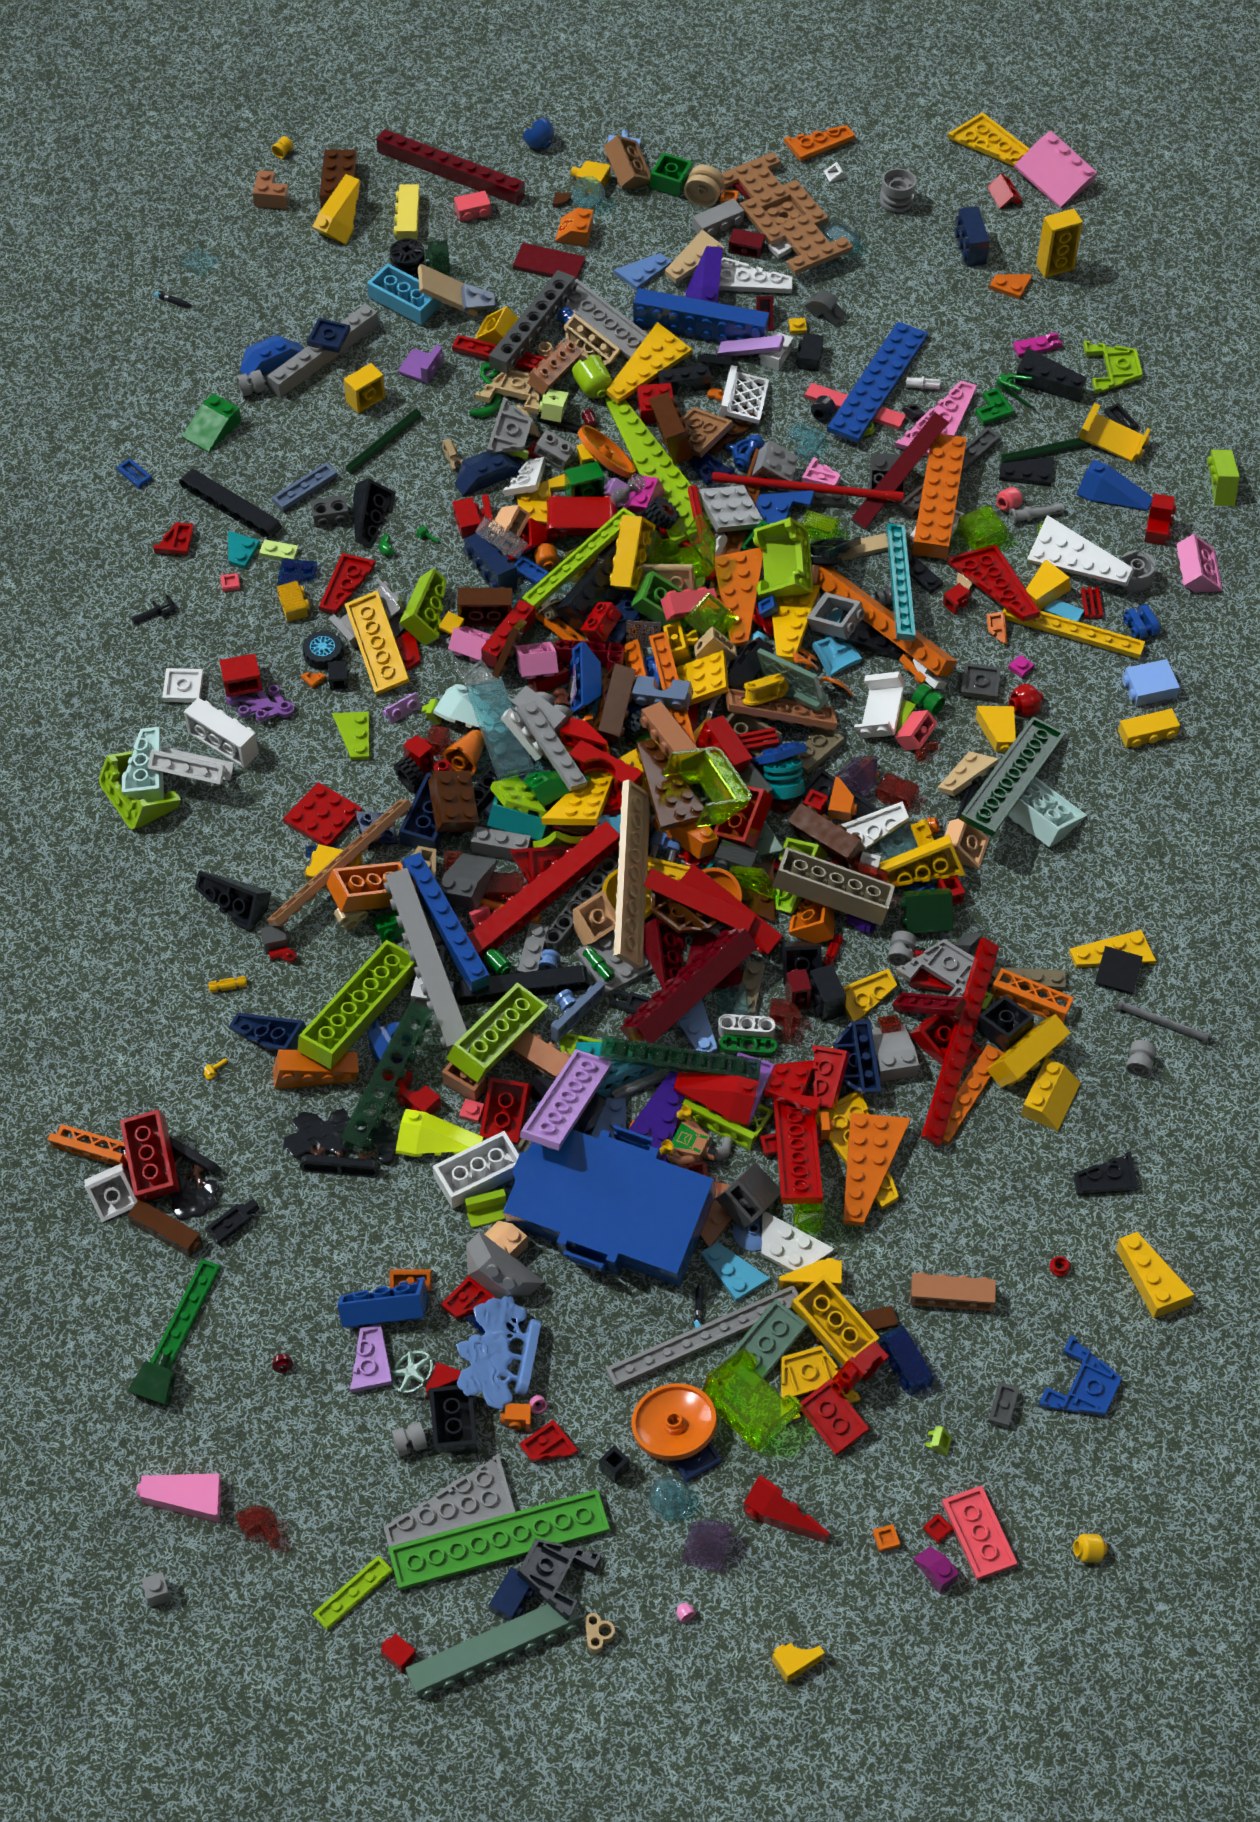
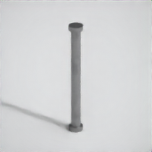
M1120 999L1116 1009L1129 1012L1200 1039L1205 1044L1210 1034L1209 1032L1203 1033L1124 1003L1122 999Z

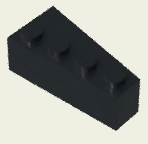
M1027 347L1016 375L1028 376L1033 379H1015V384L1080 403L1085 391L1087 377Z

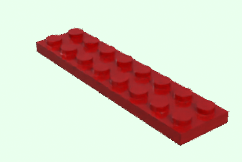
M806 1090L805 1095L813 1096V1090ZM773 1099L781 1204H823L815 1115L810 1114V1110L805 1108L803 1110L796 1108L795 1104L789 1102L785 1104Z

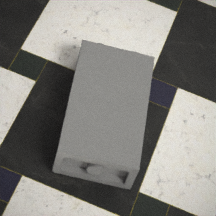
M377 578L375 580L379 587L374 591L378 590L385 611L390 620L404 609L401 603L402 598L397 592L393 593L391 591L392 588L386 581L382 582ZM348 613L340 620L334 614L328 618L334 628L354 649L359 646Z

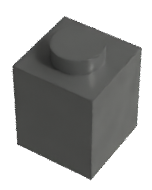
M284 926L260 928L266 954L268 951L278 948H288L287 942L291 940L289 931H285Z

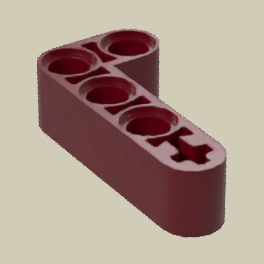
M555 641L553 647L556 650L557 664L562 662L563 664L570 665L573 657L571 655L572 649L581 641ZM583 641L601 662V666L607 667L606 673L609 672L615 663L623 665L624 646L622 644Z

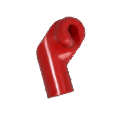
M287 947L268 951L271 961L281 958L292 963L297 958L296 952Z

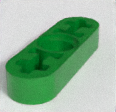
M725 1035L720 1040V1049L723 1053L737 1055L740 1052L749 1056L772 1057L777 1052V1042L769 1037ZM727 1042H731V1047H727ZM737 1042H740L739 1048H737ZM745 1043H752L754 1048L747 1050L743 1045ZM757 1043H760L759 1050H757ZM767 1044L770 1045V1050H766Z

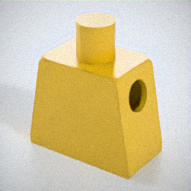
M585 161L581 168L573 166L570 176L576 177L577 187L599 196L611 177V165Z

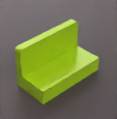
M504 1189L464 1199L471 1228L506 1220L503 1214L506 1205Z

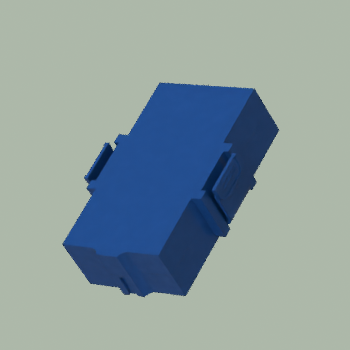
M616 1124L613 1127L615 1139L612 1138L609 1131L603 1129L598 1138L572 1129L559 1151L531 1142L529 1148L519 1154L512 1171L515 1183L503 1210L507 1223H512L524 1232L557 1243L561 1255L569 1261L603 1273H607L609 1269L611 1273L619 1275L621 1268L625 1267L681 1287L716 1196L713 1178L662 1161L660 1150L651 1145L653 1137H647L624 1129Z

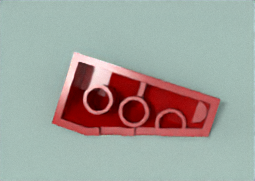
M678 1072L673 1090L693 1102L698 1101L706 1106L707 1110L711 1112L714 1110L729 1122L748 1126L759 1081L742 1076Z
M759 1475L744 1501L743 1510L748 1518L751 1520L757 1519L761 1523L823 1543L829 1541L830 1533L810 1515L806 1514L804 1516L801 1514L798 1504L794 1501L788 1502L781 1496L782 1490Z

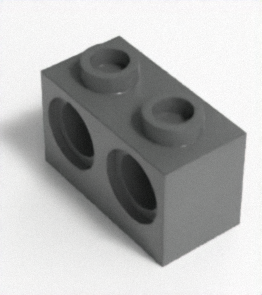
M345 495L310 500L315 527L349 522Z

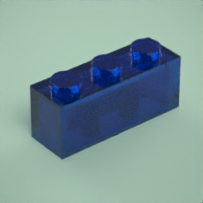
M904 1325L882 1334L879 1346L889 1355V1366L892 1372H897L900 1377L899 1383L904 1391L907 1390L909 1395H913L932 1386L934 1377Z

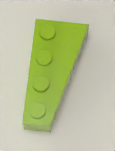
M435 568L420 576L399 622L424 646L439 638L438 627L441 623L439 616L443 610L441 601L445 595L446 579Z

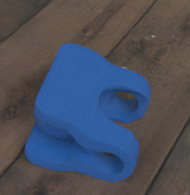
M394 1022L368 1031L369 1048L382 1073L388 1071L396 1062L403 1066L414 1061L417 1057V1052L413 1046L406 1045L400 1047L393 1044L396 1040L402 1038L405 1033V1028L400 1022Z

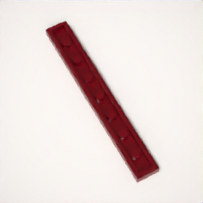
M934 412L874 490L896 491L949 422ZM867 498L852 516L851 520L865 530L888 501Z

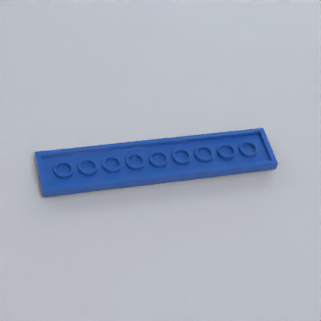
M897 322L827 426V432L858 443L928 337V332Z

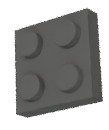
M965 663L960 696L997 701L1001 667Z

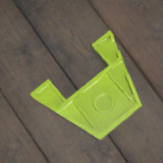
M1087 340L1083 342L1085 356L1103 355L1108 377L1092 379L1094 394L1142 379L1143 373L1137 349L1116 345L1115 348L1108 347L1104 343H1098V345L1090 344V341Z

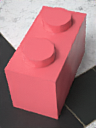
M486 191L454 197V207L460 222L491 215V204Z
M929 710L912 712L895 738L904 750L920 749L938 723Z

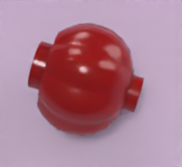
M1022 684L1012 691L1009 706H1014V712L1022 710V713L1018 714V716L1024 718L1031 717L1041 710L1044 696L1034 686Z

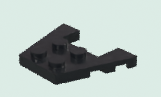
M535 1539L517 1576L568 1621L578 1601L557 1590L571 1563H575L593 1572L602 1553L596 1551L588 1553L584 1552L582 1548L575 1547V1549L563 1547V1544Z

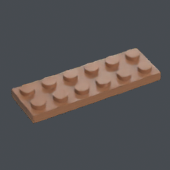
M729 688V692L725 694L728 711L733 714L742 713L754 718L764 717L771 721L781 720L788 724L798 723L806 727H820L823 730H836L838 723L834 707L824 705L817 712L797 701L786 698H777L751 706L743 703L745 691Z

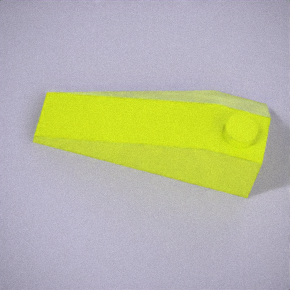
M405 1109L400 1124L396 1154L422 1157L424 1153H434V1156H441V1153L452 1152L456 1155L482 1142L484 1137L426 1112Z

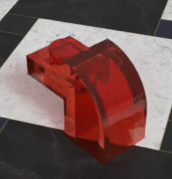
M771 998L769 1017L775 1021V1025H783L782 1043H790V1037L795 1035V1028H800V1011L789 1000Z
M257 1505L248 1507L235 1514L237 1523L246 1540L262 1532L271 1550L279 1546L277 1539L280 1538V1534L275 1526L278 1523L275 1514L270 1509Z

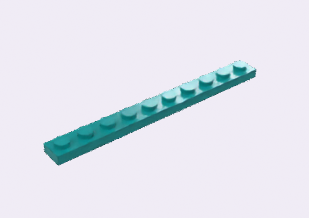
M887 523L886 532L896 639L914 641L916 633L905 525Z

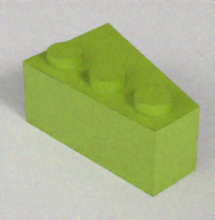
M1211 450V455L1207 457V467H1210L1209 475L1211 476L1214 506H1235L1240 476L1233 451Z

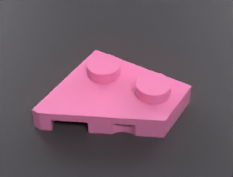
M813 457L802 476V482L837 486L841 475L831 470L826 464L822 466L818 463V459Z

